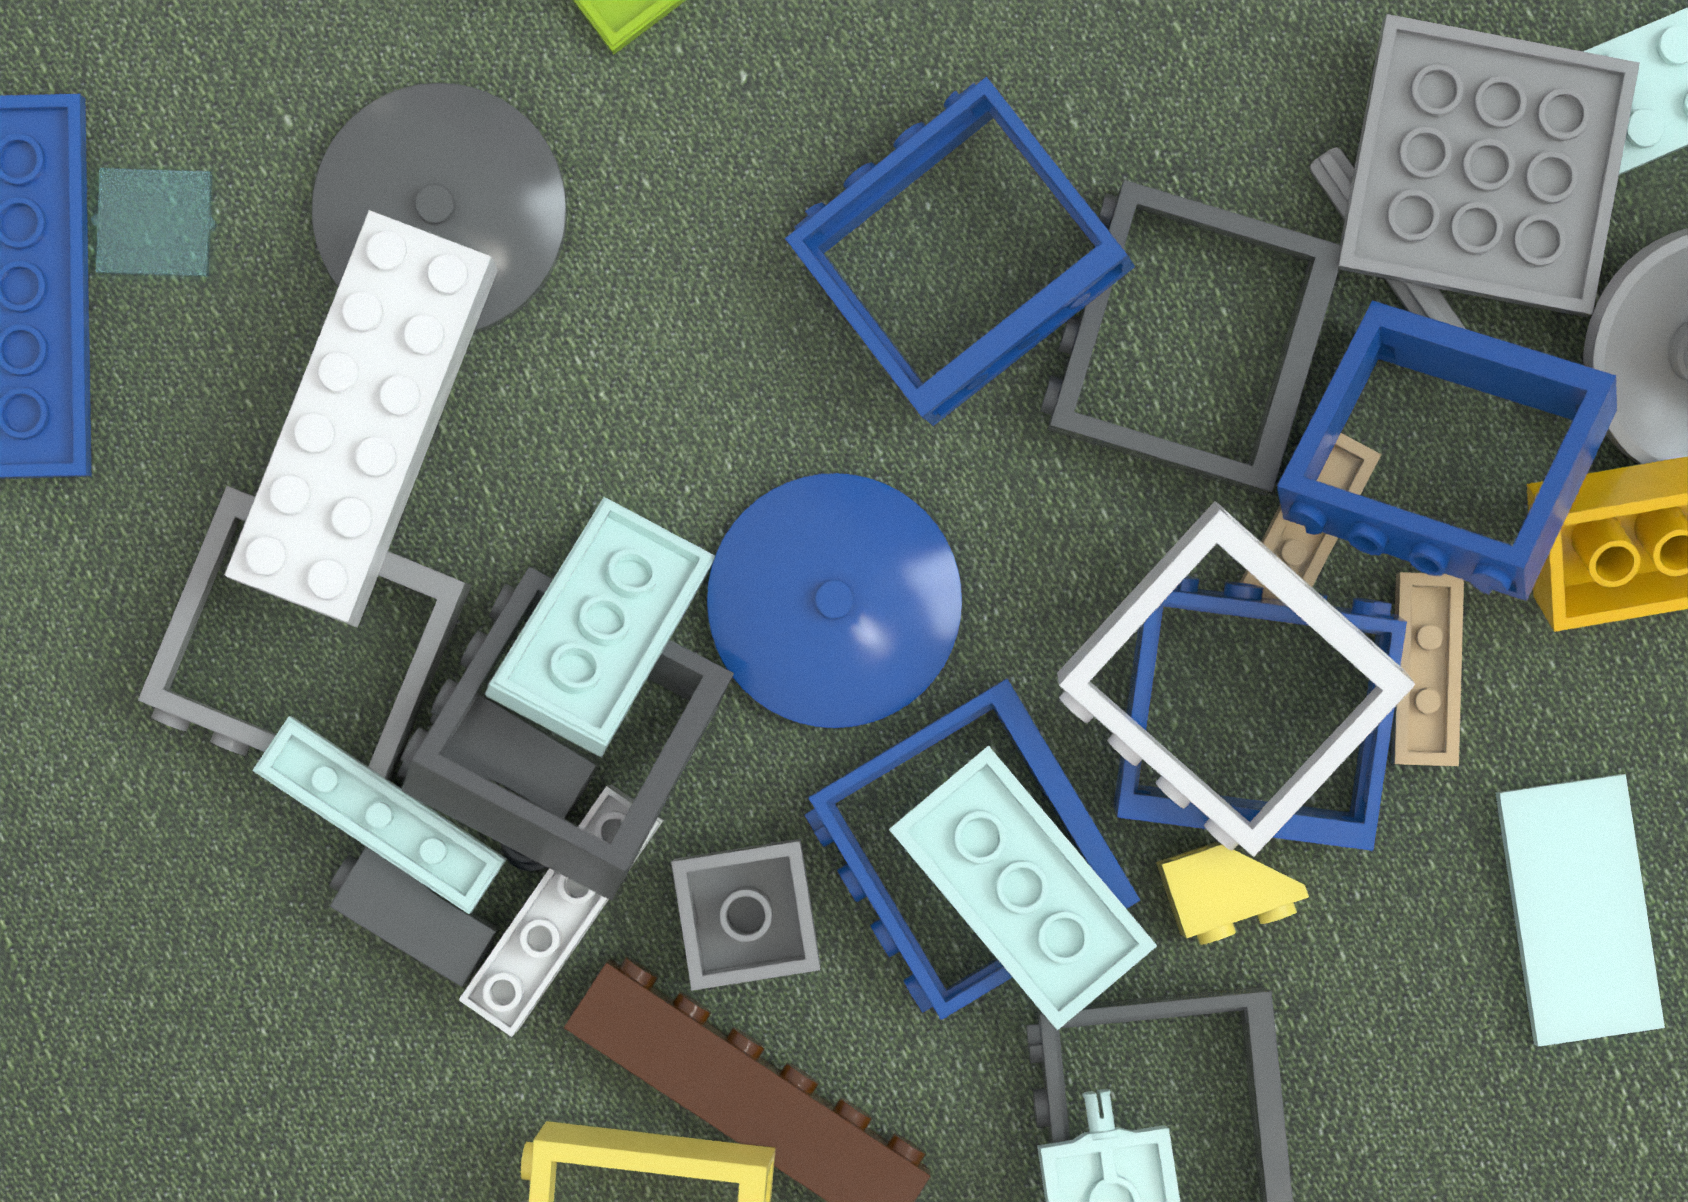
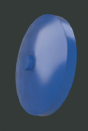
M833 473L802 477L774 488L758 498L736 519L723 538L712 564L708 582L707 608L711 634L724 665L729 671L734 673L733 678L755 701L768 710L801 724L825 728H845L868 724L899 711L921 695L935 680L944 667L958 634L961 620L962 593L956 561L946 538L937 524L916 502L902 492L882 482L857 475Z

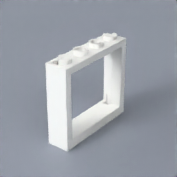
M1216 501L1213 502L1057 673L1059 686L1065 690L1059 698L1070 711L1085 723L1096 717L1113 732L1107 740L1122 757L1134 766H1137L1142 759L1161 775L1156 784L1172 801L1183 809L1192 802L1210 818L1204 826L1222 845L1233 851L1239 844L1253 857L1416 685L1401 666ZM1216 543L1377 685L1267 802L1251 822L1246 820L1090 682Z

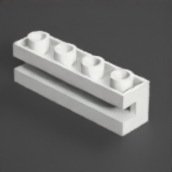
M612 784L608 785L578 827L610 844L634 800ZM657 818L635 861L664 821L661 818ZM549 868L459 998V1001L512 1037L521 1028L609 899Z

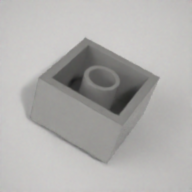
M801 839L675 858L671 862L692 991L820 970L821 963Z

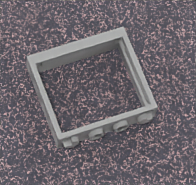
M226 486L138 701L155 707L151 716L152 719L186 732L190 722L214 731L210 740L211 743L246 756L250 746L265 752L277 734L169 690L239 520H247L255 500V496ZM387 551L378 574L379 576L437 599L368 766L391 782L472 585Z

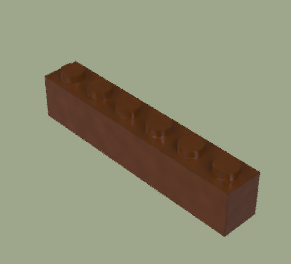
M625 957L621 965L611 958L606 962L564 1026V1029L739 1144L775 1148L774 1167L827 1202H914L931 1177L929 1167L921 1163L926 1153L918 1146L897 1133H894L889 1141L868 1128L873 1118L862 1109L841 1097L836 1105L831 1104L814 1092L819 1083L810 1075L788 1062L780 1070L760 1057L765 1049L762 1044L735 1027L726 1035L707 1022L711 1011L682 992L678 993L675 1000L653 987L658 977L629 957Z

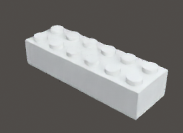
M369 210L226 570V577L358 628L498 269L491 256Z

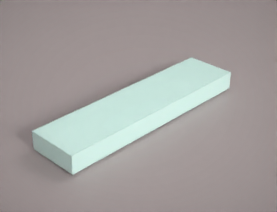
M292 716L287 718L253 769L255 773L468 914L472 913L507 860L424 803L402 792L401 788Z

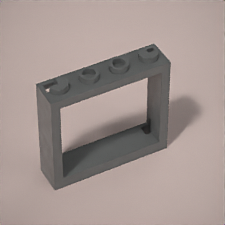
M1124 180L1117 196L1105 194L1101 211L1098 215L1100 221L1123 249L1135 209H1139L1308 260L1248 464L1074 412L1112 286L1083 308L1081 317L1072 316L1066 322L1058 351L1069 354L1062 378L1050 376L1040 412L1051 415L1047 430L1265 496L1271 493L1274 488L1339 268L1337 265L1341 245Z
M529 567L516 588L506 584L501 590L489 614V617L496 620L488 635L478 630L471 639L460 662V665L466 667L467 670L459 683L448 678L431 709V713L436 715L437 719L430 731L427 732L419 727L409 741L401 758L402 761L410 764L402 792L613 901L717 711L734 673L671 640L668 641L647 679L689 700V703L610 844L442 757L524 618L532 615L553 581L552 578Z
M1264 986L1089 1003L1061 1027L1070 1028L1241 1011L1260 1202H1293L1271 990ZM1037 1008L1038 1024L1026 1026L1030 1064L1042 1063L1044 1088L1033 1089L1036 1127H1048L1050 1143L1069 1141L1070 1132L1060 1032L1052 1025L1042 1011ZM1041 1175L1042 1189H1043V1192H1044L1043 1181H1042V1175Z

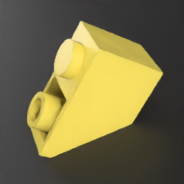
M1218 842L1156 862L1180 935L1185 938L1197 935L1200 945L1235 934L1234 922L1255 915L1258 916L1260 924L1270 923L1297 913L1294 902L1309 897L1304 884L1234 849L1231 851Z

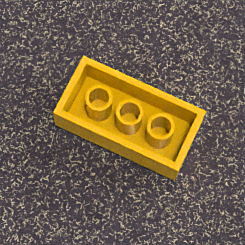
M1688 456L1593 472L1586 475L1533 586L1534 599L1554 632L1688 609ZM1544 481L1527 484L1528 513Z

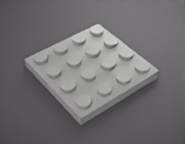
M1386 14L1382 21L1340 241L1341 249L1337 265L1339 270L1571 315L1591 316L1595 304L1640 63Z

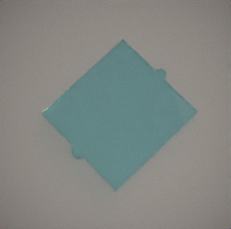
M100 168L98 214L93 215L91 219L92 224L97 227L96 272L98 274L209 277L210 231H214L217 228L216 221L211 218L213 173L210 171Z

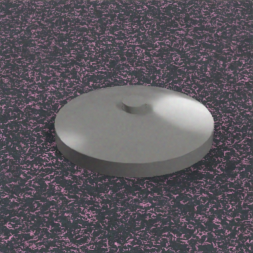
M1688 228L1668 234L1652 242L1636 253L1620 268L1600 296L1586 333L1583 365L1616 375L1617 412L1606 435L1622 453L1638 464L1688 456Z

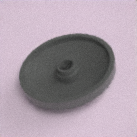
M427 83L405 87L374 100L357 112L342 127L329 145L315 179L312 197V222L316 244L330 276L338 287L369 210L491 256L498 271L473 334L485 331L508 320L532 301L551 276L559 260L567 229L568 208L564 180L549 145L538 129L521 112L504 100L483 90L452 83Z

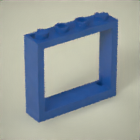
M987 77L977 85L973 83L961 94H958L955 90L944 103L945 110L927 125L920 122L905 130L893 144L896 150L877 165L873 162L867 163L854 171L843 184L846 190L827 205L818 203L807 209L805 212L808 216L794 227L796 230L785 238L920 416L932 426L945 418L1135 268L1127 253ZM994 118L1095 248L924 383L831 263L825 252Z
M1372 300L1277 485L1283 519L1305 526L1306 533L1319 535L1323 532L1349 541L1353 547L1366 554L1381 555L1385 553L1409 561L1416 569L1428 575L1441 576L1447 574L1471 582L1478 590L1490 595L1492 590L1527 601L1617 412L1616 375ZM1378 359L1573 420L1513 546L1317 481Z
M1186 576L1138 628L1126 714L1146 730L1163 607L1302 625L1308 624L1280 599L1262 598L1264 589L1262 586L1241 582H1225L1224 592L1198 589L1200 579ZM1319 593L1324 599L1327 600L1328 595ZM1353 598L1352 609L1333 606L1361 632L1376 634L1374 643L1401 666L1407 621L1397 614H1390L1391 603ZM1370 679L1368 683L1367 696L1377 686ZM1394 708L1359 745L1350 812L1301 806L1272 838L1374 850ZM1120 755L1113 805L1117 818L1206 829L1204 824L1210 818L1198 807L1190 802L1183 809L1172 801L1159 787L1138 785L1142 760L1137 766H1134ZM1219 795L1249 822L1267 804V801Z
M1008 679L995 684L810 795L808 799L814 809L804 815L821 845L826 847L835 842L847 864L837 869L856 903L868 897L880 917L879 920L870 924L888 957L890 958L899 952L904 957L913 974L903 981L922 1013L933 1007L941 1020L1011 979L1012 976L996 958L945 988L835 803L990 710H994L1079 854L1126 909L1140 901Z

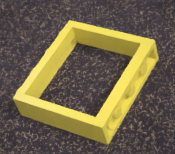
M546 1121L533 1142L525 1143L521 1161V1179L530 1181L529 1202H554L557 1162L739 1183L738 1202H771L775 1148Z

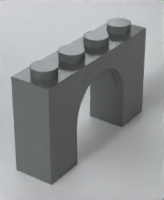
M482 692L479 693L442 757L485 779L498 782L563 820L568 819L601 765L502 704L485 696ZM432 715L430 719L431 724H434L436 721V715ZM403 762L396 777L405 782L410 764ZM367 846L359 859L350 854L347 856L329 886L338 892L329 907L461 987L470 981L502 928L474 910L470 914L466 913Z

